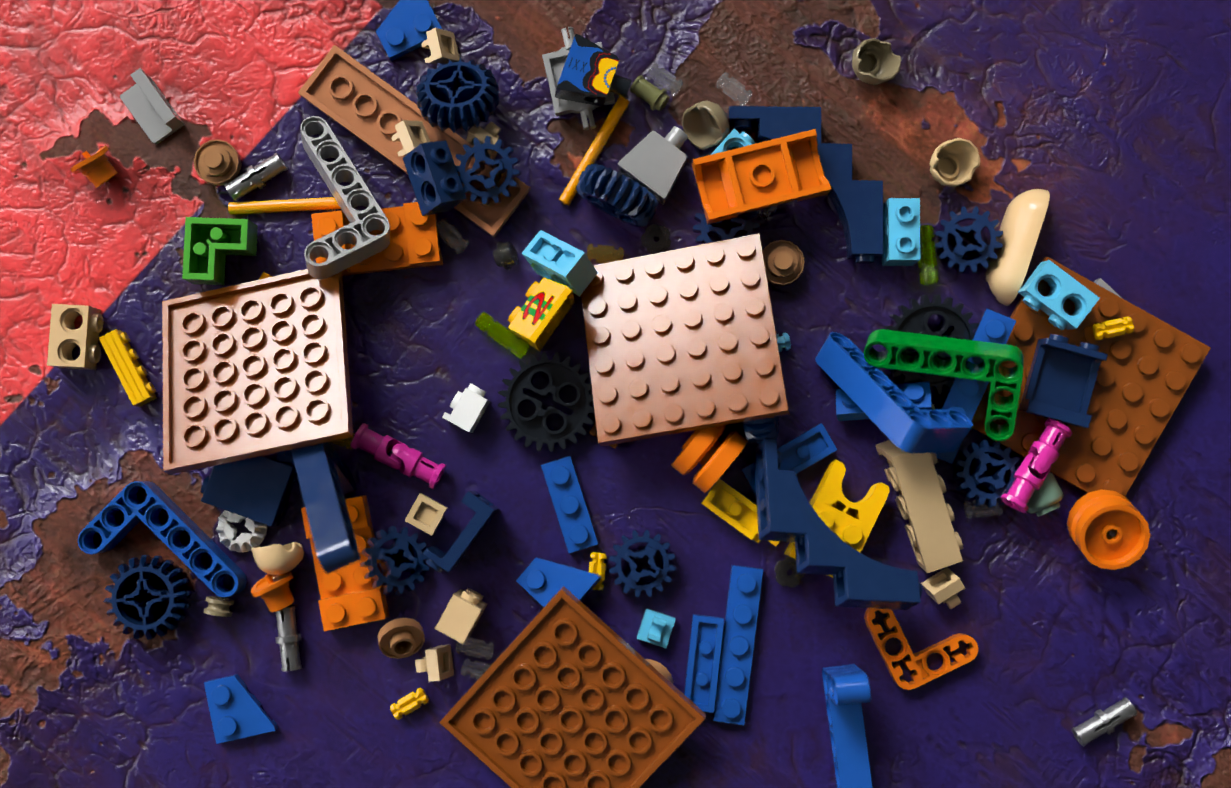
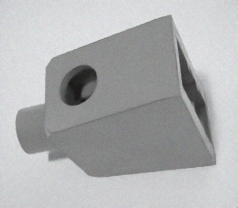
M676 126L670 130L665 138L655 131L650 132L618 162L617 171L638 182L642 187L647 188L649 192L653 193L657 201L664 205L687 161V155L680 150L688 138L687 134Z

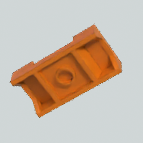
M816 129L693 159L692 163L707 224L735 218L739 214L795 200L799 202L827 195L831 190V185L823 173L818 154Z
M418 202L403 203V206L382 208L390 224V244L385 250L343 270L342 276L443 265L438 238L437 214L422 216ZM342 210L311 214L314 241L350 224ZM379 230L369 232V234L375 236L383 233ZM350 243L341 246V248L343 249H352L353 247H355V245ZM318 257L316 258V263H323L327 259Z
M367 495L345 499L360 560L329 574L324 571L319 562L305 507L301 508L306 538L310 539L321 598V600H318L324 631L390 617L386 595L383 594L384 586L381 585L374 589L372 585L375 579L373 577L365 579L364 576L369 572V569L360 565L368 560V557L361 554V552L365 548H371L367 540L374 537Z

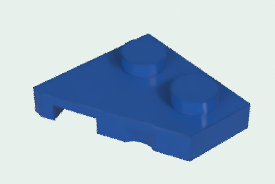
M399 0L376 30V33L389 59L393 61L421 47L422 42L427 40V31L433 28L442 29L428 0Z
M536 557L516 582L544 607L563 586L582 602L602 577L596 573Z
M238 674L204 682L216 744L268 733L278 729L277 723L274 720L271 721L260 707L262 704L255 695L249 693L247 685Z

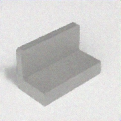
M139 68L131 74L136 84L122 93L120 98L151 142L158 144L185 124L153 79L145 71Z

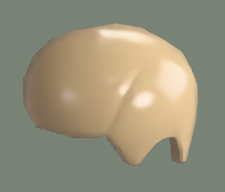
M956 138L945 141L934 150L929 163L930 172L933 178L941 185L956 187L972 179L971 177L976 168L980 166L981 160L978 148L970 140Z
M298 542L285 545L272 544L264 547L254 546L251 549L258 568L271 575L284 574L293 570L301 562L304 555L303 546Z

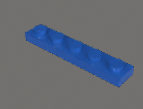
M986 308L973 340L1006 344L1017 320ZM977 356L968 359L974 364L983 362V359ZM955 378L942 409L957 410L972 421L989 382ZM960 446L954 452L936 453V456L952 464Z
M731 565L715 709L713 713V721L745 724L763 569Z

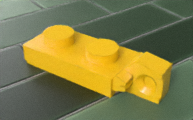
M719 478L701 504L747 538L759 543L761 540H759L757 505ZM768 541V542H770V543H771L772 545H774V546H777L780 541Z

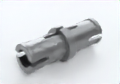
M276 152L257 166L251 165L247 167V172L224 184L233 200L237 201L255 188L259 187L261 189L265 187V182L288 169Z
M289 606L288 608L276 611L278 637H275L276 644L280 646L282 672L302 669L298 643L301 640V634H297L295 606Z
M1124 697L1121 701L1104 711L1099 709L1094 712V717L1077 727H1073L1072 732L1077 741L1084 747L1087 743L1104 733L1111 734L1114 732V727L1136 716L1137 711L1130 700Z

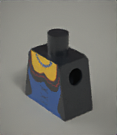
M575 34L556 87L555 97L579 103L604 106L608 92L626 98L632 80L615 74L620 60L616 55L581 35Z

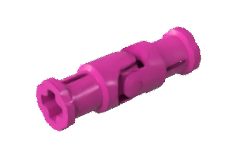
M1047 419L1045 421V430L1039 440L1032 443L1029 454L1024 458L1014 474L1015 480L1007 494H1002L1000 498L1007 506L1021 513L1027 512V504L1035 490H1040L1051 469V464L1056 462L1060 456L1058 453L1065 439L1070 438L1073 433L1068 426L1054 419Z
M365 423L359 427L352 440V448H360L374 455L375 460L393 469L400 470L401 473L408 477L415 476L425 481L431 489L437 486L445 471V464H437L423 457L422 452L409 448L406 444L389 435L382 436L368 429L369 425Z

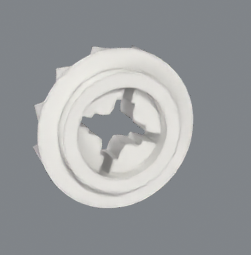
M225 510L218 517L219 521L216 531L218 532L220 543L224 544L230 551L248 552L254 546H259L262 543L267 532V525L246 518L245 527L252 533H241L236 538L237 529L230 523H240L245 517Z

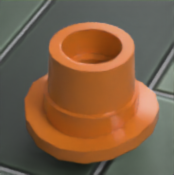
M106 145L100 148L93 156L85 151L82 153L85 160L77 163L70 169L73 174L81 172L96 188L117 174V171L108 161L109 158L105 155L109 150Z
M291 572L279 575L267 574L253 585L251 594L253 597L260 596L264 599L270 612L282 610L291 605L295 600L288 582L293 579V575Z

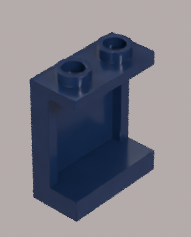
M1050 334L1049 338L1038 339L1018 411L1047 419H1054L1077 427L1089 428L1092 416L1087 415V410L1102 361L1107 360L1108 354L1099 352L1100 347L1097 345L1081 342L1079 347L1068 344L1069 338L1060 335Z
M265 456L215 465L211 475L204 479L201 486V493L203 494L201 502L269 526H278L297 477L295 465L282 463Z
M468 491L461 500L462 503L476 512V514L448 552H443L435 545L426 548L423 552L428 557L426 563L440 573L443 570L450 572L459 565L499 510L497 506L476 491Z

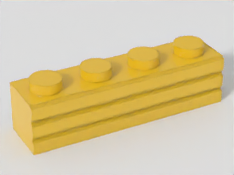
M115 329L99 337L132 405L141 407L156 399L154 394L156 392L155 387L151 382H148L146 378L147 372L142 365L140 366L137 360L139 358L137 352L128 343L130 338L127 333Z

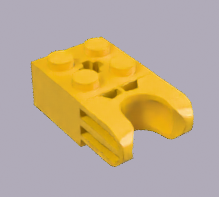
M835 459L828 465L809 503L831 531L842 541L861 553L885 504L890 489L888 485L879 482L872 485L861 500L857 502L849 501L842 493L841 487L846 468L844 463ZM789 542L784 554L796 559L795 542Z

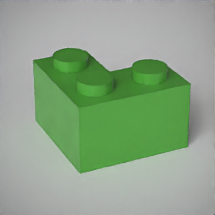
M186 217L182 279L192 284L224 285L226 255L256 256L258 226L249 219Z

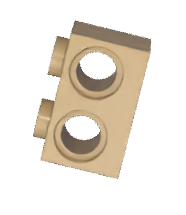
M52 304L47 366L96 370V364L101 358V348L98 345L99 332L103 329L101 309L85 305ZM81 315L83 323L80 328L75 329L74 321L76 317ZM78 345L80 347V355L74 360L72 358V350Z
M467 588L466 591L460 589L454 593L435 629L464 644L471 636L487 606V603L482 601L484 596L470 588Z

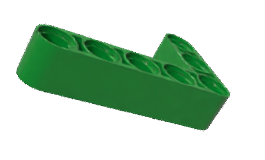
M885 329L875 330L868 336L863 353L866 362L871 366L991 382L986 409L985 432L988 437L996 441H1004L1012 436L1024 369V355L1018 347ZM875 344L883 345L887 350L884 352L876 351L872 346ZM907 348L915 349L919 354L915 356H910L906 354L904 350ZM944 352L949 354L951 358L942 360L936 354ZM977 356L983 359V362L974 364L968 359ZM1012 361L1017 365L1012 368H1006L1001 363ZM1007 390L1012 394L1003 397L997 394V392ZM1004 419L1007 423L996 424L993 420Z

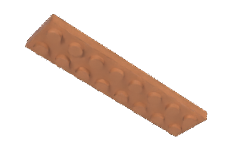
M336 45L331 48L298 92L302 98L407 175L408 173L403 161L405 156H398L397 152L403 149L402 143L393 142L391 139L397 133L395 125L403 120L422 121L430 142L446 140L455 166H460L461 161L455 157L456 154L463 156L466 154L463 145L467 144L470 147H474L458 134L453 133L449 128L442 132L439 126L432 127L428 121L424 120L417 104ZM475 157L471 159L468 170L472 168ZM484 164L485 170L481 171V173L477 175H484L490 178V172L494 170L496 166L492 167L487 164ZM507 172L502 174L499 180L500 186L505 181ZM514 176L513 180L519 186H510L508 188L512 195L510 197L501 194V203H495L491 197L489 205H484L481 196L476 202L470 200L472 194L470 192L466 194L467 199L454 207V209L495 238L528 194L530 187ZM480 181L472 183L478 190L488 192L485 189L484 183Z

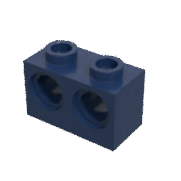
M446 140L421 143L403 157L422 216L449 212L467 199Z

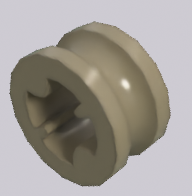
M217 596L206 597L205 601L208 602V607L204 608L203 612L205 614L222 617L232 616L233 612L230 611V606L234 605L235 600Z

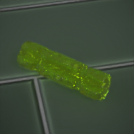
M932 225L920 226V261H918L919 269H922V272L919 273L922 285H933L938 282V271L934 268L937 266L935 242L931 240L934 237Z
M482 312L477 317L475 325L483 332L487 331V334L504 348L511 349L510 352L517 358H523L530 348L529 345L521 339H516L517 336L498 321L494 322V319L486 312Z

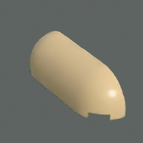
M1032 189L1025 191L1015 197L1006 209L999 230L1003 231V237L996 239L997 242L1003 244V248L994 250L998 259L996 261L990 259L989 268L986 271V282H988L992 293L996 297L995 299L1005 306L1010 305L1014 301L1026 277L1047 212L1050 198L1048 190Z

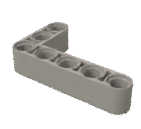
M311 116L304 119L300 126L304 150L350 224L311 242L305 249L304 256L308 273L313 278L323 280L385 250L390 244V224L327 122L321 117ZM314 134H319V135H321V136L316 137V138L310 137L311 135H314ZM327 158H335V159H336L335 161H332V162H327V161H325V159H327ZM341 182L352 183L348 186L339 185ZM357 206L367 207L365 210L357 211L354 209ZM373 230H379L383 232L382 234L377 236L369 234V232ZM347 243L355 245L352 249L341 248V246ZM318 257H324L327 259L323 263L313 262V260Z

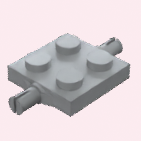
M565 27L561 30L565 47L556 52L542 55L555 115L580 113L583 130H589L587 118L589 119L590 128L594 129L596 125L592 110L600 106L555 97L556 87L575 37L574 28L568 27L569 39ZM602 42L595 43L596 45L603 48ZM608 92L604 106L615 103L613 93Z

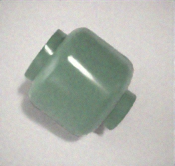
M1051 472L1048 473L1040 490H1035L1027 504V513H1036L1037 517L1061 507L1059 502L1063 499L1064 494Z

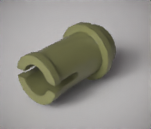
M642 75L638 76L630 87V92L651 105L650 109L652 111L655 109L659 112L662 111L670 99V96L666 94V89L660 90Z

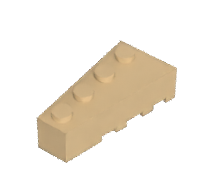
M891 440L876 444L878 454L886 457L890 467L884 469L886 477L891 482L894 490L899 492L900 496H897L895 499L898 510L903 519H908L910 522L905 525V529L918 565L928 574L962 562L960 550L963 549V543L959 534L953 530L951 522L955 521L951 506L948 503L946 504L943 493L946 492L945 483L935 470L934 464L938 463L936 453H908L898 448Z

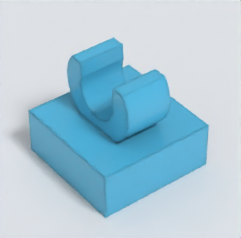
M646 608L637 639L667 648L676 618Z

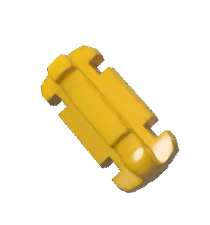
M1123 317V320L1118 318L1101 322V324L1096 323L1092 326L1095 339L1102 340L1103 337L1111 338L1125 335V332L1127 334L1134 332V325L1131 317Z
M592 552L590 554L592 562H589V572L599 574L602 577L592 590H603L604 585H602V581L605 580L606 570L604 559H607V555L605 553Z
M418 688L416 693L411 692L397 701L398 704L393 703L390 706V710L393 716L400 720L403 717L402 715L407 716L420 708L422 703L425 705L429 699L424 689Z

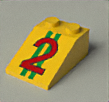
M544 277L540 283L535 281L525 294L528 300L522 308L517 306L507 320L511 323L508 329L539 352L575 303L573 292L569 287Z

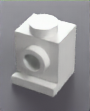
M470 383L463 393L458 391L450 405V408L453 409L452 413L445 412L442 418L469 433H473L490 403L489 400L484 398L486 392Z

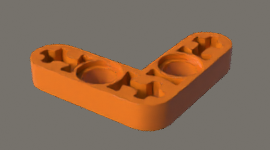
M867 608L865 612V623L893 681L903 689H915L971 662L978 654V644L975 639L963 633L954 634L913 654L891 609ZM877 610L887 614V617L883 619L886 628L890 630L894 627L895 631L883 634L880 638L878 633H884L880 624L872 622L876 617L875 612ZM890 638H898L901 642V650L895 655H889L885 650V643ZM960 640L966 644L969 643L970 646L966 648V655L959 652L950 655L954 659L953 662H950L948 654L943 650L946 646L950 652L958 649V642ZM939 653L942 656L943 663L939 669L931 670L927 666L926 662L930 654ZM902 660L907 669L910 671L914 670V673L910 675V682L899 678L903 675L901 666L898 663L893 666L892 662Z

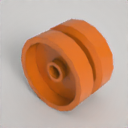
M726 425L695 430L681 447L683 450L671 464L682 475L689 474L698 463L702 465L693 477V484L704 493L717 482L748 442L742 434L735 430L731 431L720 443L718 438L724 432Z
M1101 489L1089 492L1078 499L1069 511L1067 520L1069 536L1087 560L1101 569L1116 570L1128 567L1139 560L1148 548L1150 540L1148 522L1125 496L1116 491Z

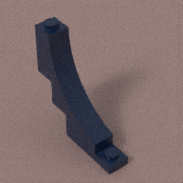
M729 106L727 117L730 126H734V129L739 131L751 130L752 126H757V143L816 129L818 154L823 173L831 185L828 196L838 212L843 227L847 259H856L858 264L874 263V259H878L883 255V181L852 180V144L821 143V107Z
M764 439L754 449L759 540L795 542L797 573L833 575L835 607L908 610L921 603L922 585L918 580V571L900 569L875 561L853 549L828 528L808 502L795 471L778 470L781 465V454L777 451V440Z

